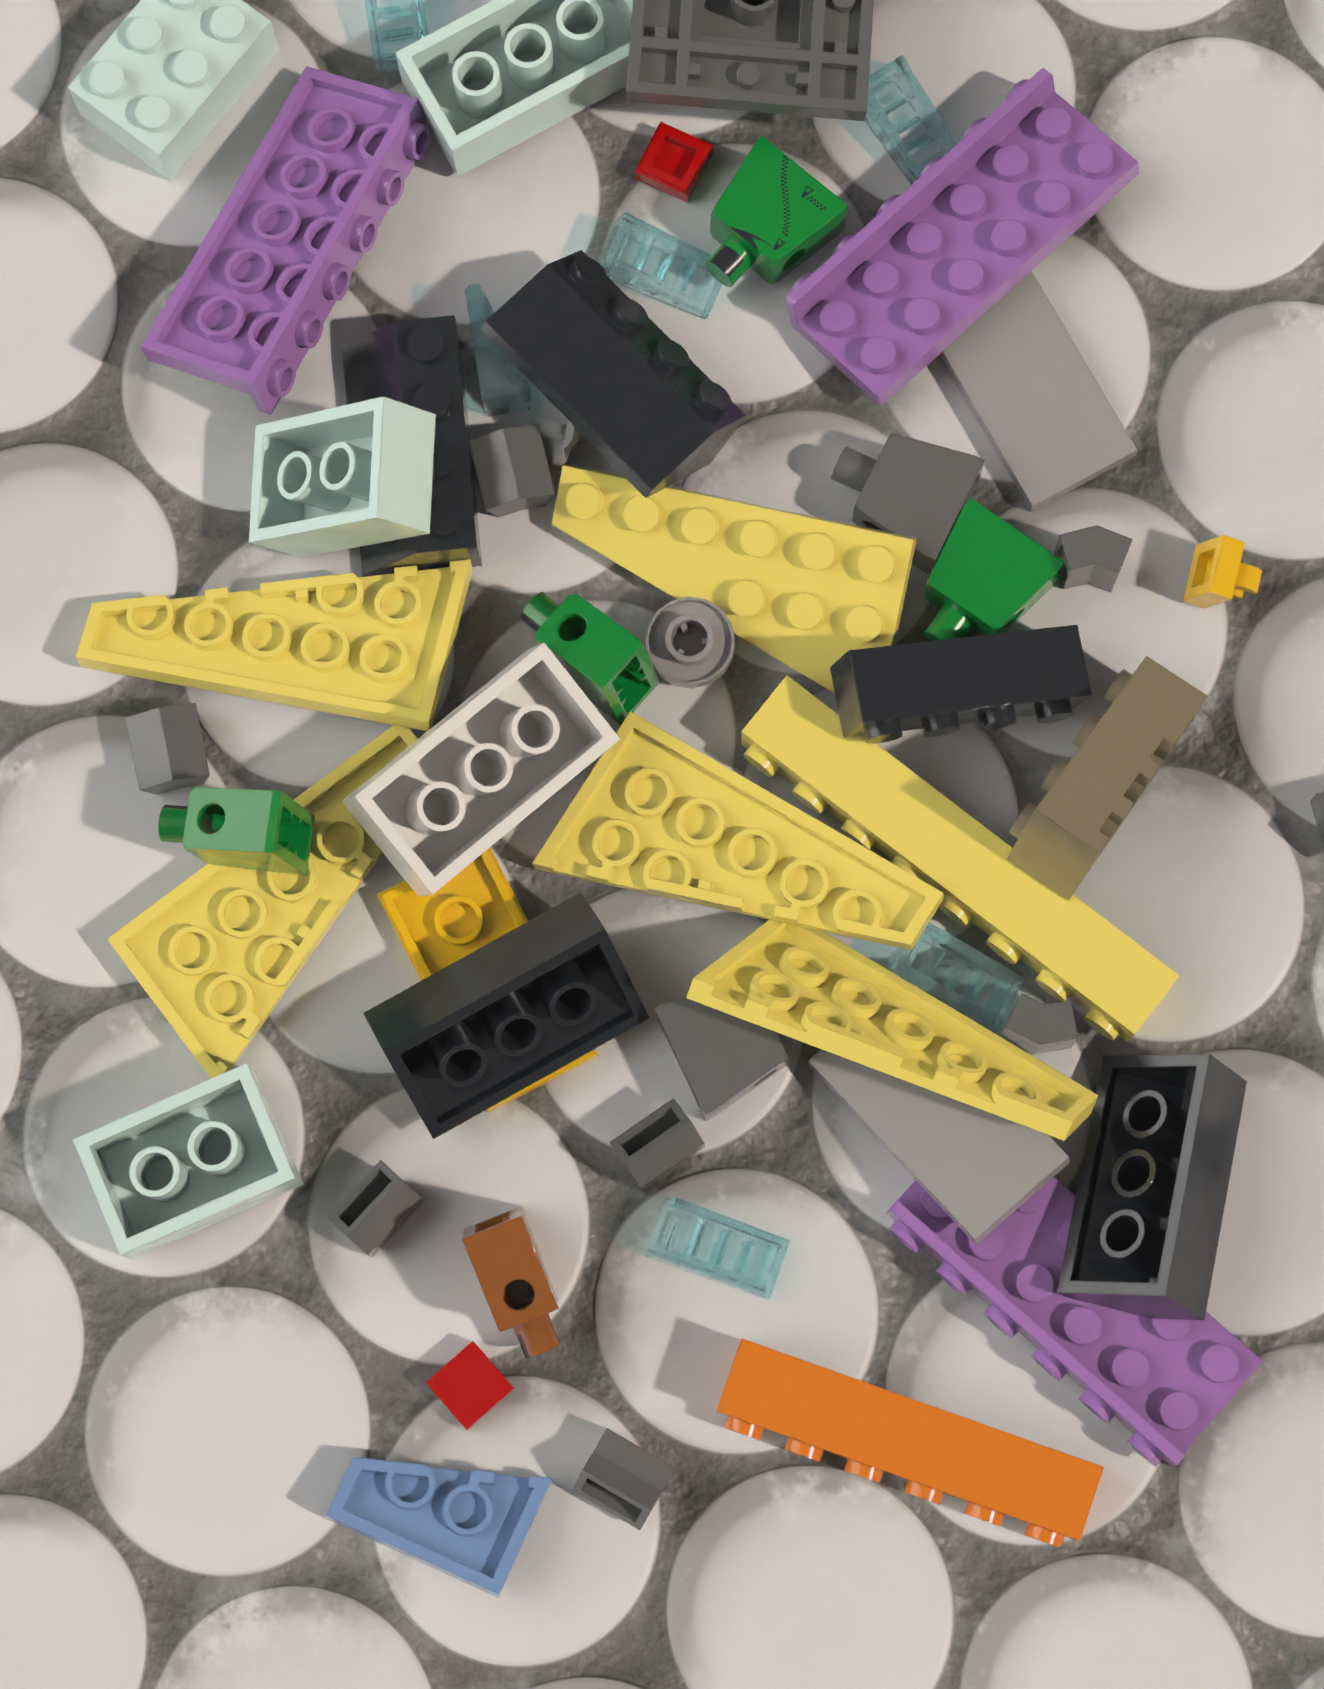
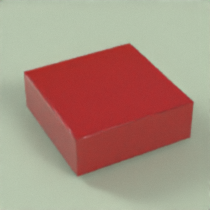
M660 121L635 169V179L688 203L713 155V145Z
M474 1341L468 1344L426 1382L467 1431L515 1389Z

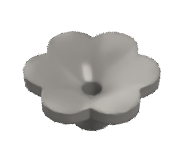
M544 396L542 409L535 413L532 425H539L547 462H550L552 465L561 466L567 462L570 448L576 444H584L587 438Z

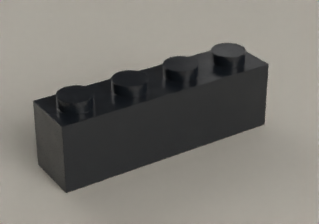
M1078 625L848 650L830 667L843 738L865 736L866 743L868 744L896 740L903 736L902 731L923 729L925 737L947 735L960 729L959 724L979 722L982 730H994L1015 724L1017 722L1016 717L1036 715L1038 723L1061 721L1073 716L1072 709L1092 695Z

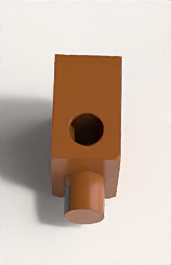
M522 1206L464 1228L462 1240L499 1332L513 1327L526 1359L558 1347L560 1342L548 1314L559 1309L558 1299ZM513 1280H525L528 1283L531 1294L523 1300L511 1299L506 1285Z

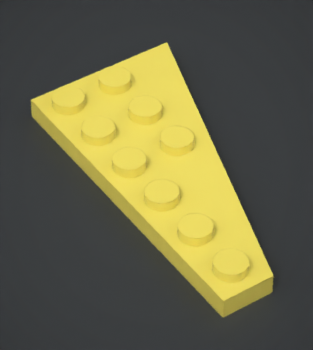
M569 464L562 465L552 519L553 526L676 599L694 597L710 601L725 613L731 622L734 634L833 693L835 692L830 667L848 650L891 646L896 643L917 538L668 486L645 498L624 476Z
M471 559L449 561L450 567L418 570L417 565L394 568V573L366 577H357L354 573L260 583V589L229 592L227 587L205 590V595L177 599H168L165 595L96 602L91 604L76 659L80 667L428 731L433 725L473 571Z
M631 711L616 732L620 740L602 754L532 863L536 870L908 950L914 948L944 899L943 892Z
M397 725L391 726L294 799V801L315 815L307 876L207 864L107 939L210 1078L230 1071L382 855L383 852L343 804L342 800L417 740V737L410 728Z
M768 920L695 976L686 996L687 999L1063 1141L1091 1114L1099 1096L820 930Z

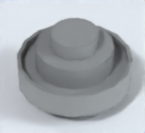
M685 597L670 601L656 612L648 625L645 644L654 669L661 678L674 686L693 689L709 685L725 673L733 660L735 638L731 622L721 608L706 599Z

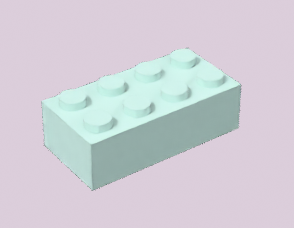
M493 0L395 52L401 80L410 96L418 98L428 127L457 177L626 87L633 0Z

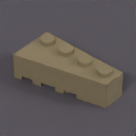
M1148 656L1144 658L1133 675L1122 669L1103 700L1111 704L1102 718L1093 712L1091 713L1072 744L1079 748L1070 762L1060 757L1040 787L1047 794L1038 806L1029 802L1013 824L1009 833L1018 840L1007 860L1069 901L1183 736L1208 696Z

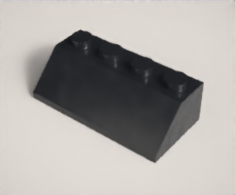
M582 250L547 264L488 318L480 329L645 498L711 464L746 416L733 403L728 392L722 386L713 382L689 358L687 351L680 344L671 340L648 317L646 310L638 302L630 299L607 276L601 264L588 257Z
M455 315L395 321L343 346L342 358L347 405L384 396L436 414L430 534L361 546L362 576L394 573V568L417 565L418 570L450 567L449 561L471 559L472 567L482 566L461 342Z
M581 892L363 1013L385 1056L433 1139L650 1018L606 929Z
M1211 1054L1103 1056L1096 1094L1099 1096L1091 1114L1057 1293L1071 1299L1146 1318L1205 1320L1247 1084L1245 1079Z

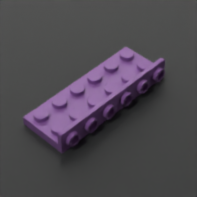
M306 66L142 343L141 349L147 360L249 393L259 411L272 414L281 397H285L291 391L295 382L296 371L306 353L319 342L324 322L336 301L341 300L345 296L350 285L351 275L363 253L369 252L373 247L378 227L390 206L396 205L400 200L404 189V182L415 162L422 159L429 148L431 132L418 98Z
M1042 68L1029 80L1023 79L1014 85L1007 94L1005 101L987 118L982 117L974 121L967 128L962 140L944 156H937L929 161L921 171L919 179L901 195L895 194L888 198L881 205L876 217L858 233H851L843 238L836 246L833 255L815 272L805 273L794 283L789 295L785 299L792 327L875 403L882 407L1139 174L1138 161L1055 92L1053 75L1045 68Z
M1054 1177L977 1245L915 1180L888 1209L886 1214L895 1221L889 1228V1231L913 1253L917 1254L924 1247L942 1264L936 1270V1273L959 1294L965 1296L971 1289L989 1305L983 1313L984 1316L1006 1336L1012 1339L1017 1332H1020L1037 1348L1031 1357L1047 1373L1058 1381L1067 1374L1085 1391L1079 1397V1400L1099 1419L1108 1424L1115 1417L1133 1434L1127 1440V1443L1153 1466L1156 1467L1161 1460H1164L1169 1466H1177L1185 1457L1184 1452L1263 1362L1207 1311L1205 1320L1152 1319L1071 1299L1057 1293L1076 1196Z

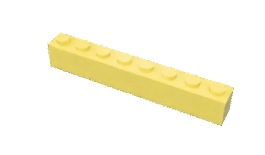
M786 675L741 731V745L747 748L743 755L750 764L768 777H773L778 772L795 785L791 792L804 806L819 815L826 809L844 824L840 828L843 835L869 850L874 846L891 859V863L943 892L944 899L939 908L948 917L964 927L971 921L990 936L986 940V944L996 954L1011 964H1016L1021 959L1039 973L1035 978V982L1044 991L1061 1002L1066 1001L1070 997L1088 1011L1084 1017L1085 1021L1106 1038L1114 1040L1119 1035L1128 1042L1180 977L1074 894L1068 901L1008 861L1007 857L1013 849L1010 845L878 744L866 743L865 736L843 738L839 714L788 675Z

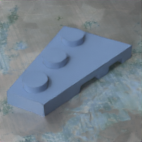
M353 1457L326 1513V1518L499 1598L550 1487L552 1478L499 1475L490 1471L433 1468L424 1464Z

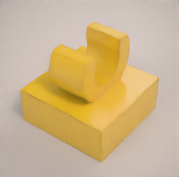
M1221 535L1197 544L1183 602L1205 609L1232 600V598L1241 599L1244 591L1257 594L1262 570L1249 564L1240 563L1245 542L1227 535Z

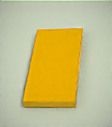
M488 848L433 895L418 897L405 880L377 894L420 980L429 977L528 922L491 848ZM595 1049L488 1108L487 1112L490 1113L598 1057Z

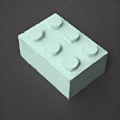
M140 0L67 88L82 117L171 182L280 49L271 21L243 0Z
M383 396L256 425L249 543L303 558L430 534L436 414Z
M247 1063L73 1139L120 1256L135 1260L304 1185L258 1074Z

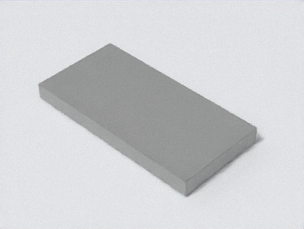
M1032 271L940 353L946 367L1031 512L1136 456L1137 448Z
M820 1050L809 1060L811 1069L976 1245L1070 1163L1069 1156L1049 1135L825 1050Z

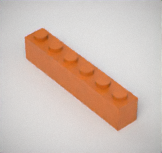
M741 1338L716 1410L717 1413L728 1416L724 1427L728 1430L759 1441L764 1429L788 1438L784 1450L818 1462L821 1460L823 1451L848 1459L844 1469L848 1473L876 1483L881 1482L884 1472L908 1480L904 1490L907 1494L938 1505L941 1504L944 1494L968 1502L964 1514L997 1526H1001L1004 1515L1028 1523L1025 1536L1061 1548L1064 1537L1080 1541L1104 1469L1103 1466L743 1338Z

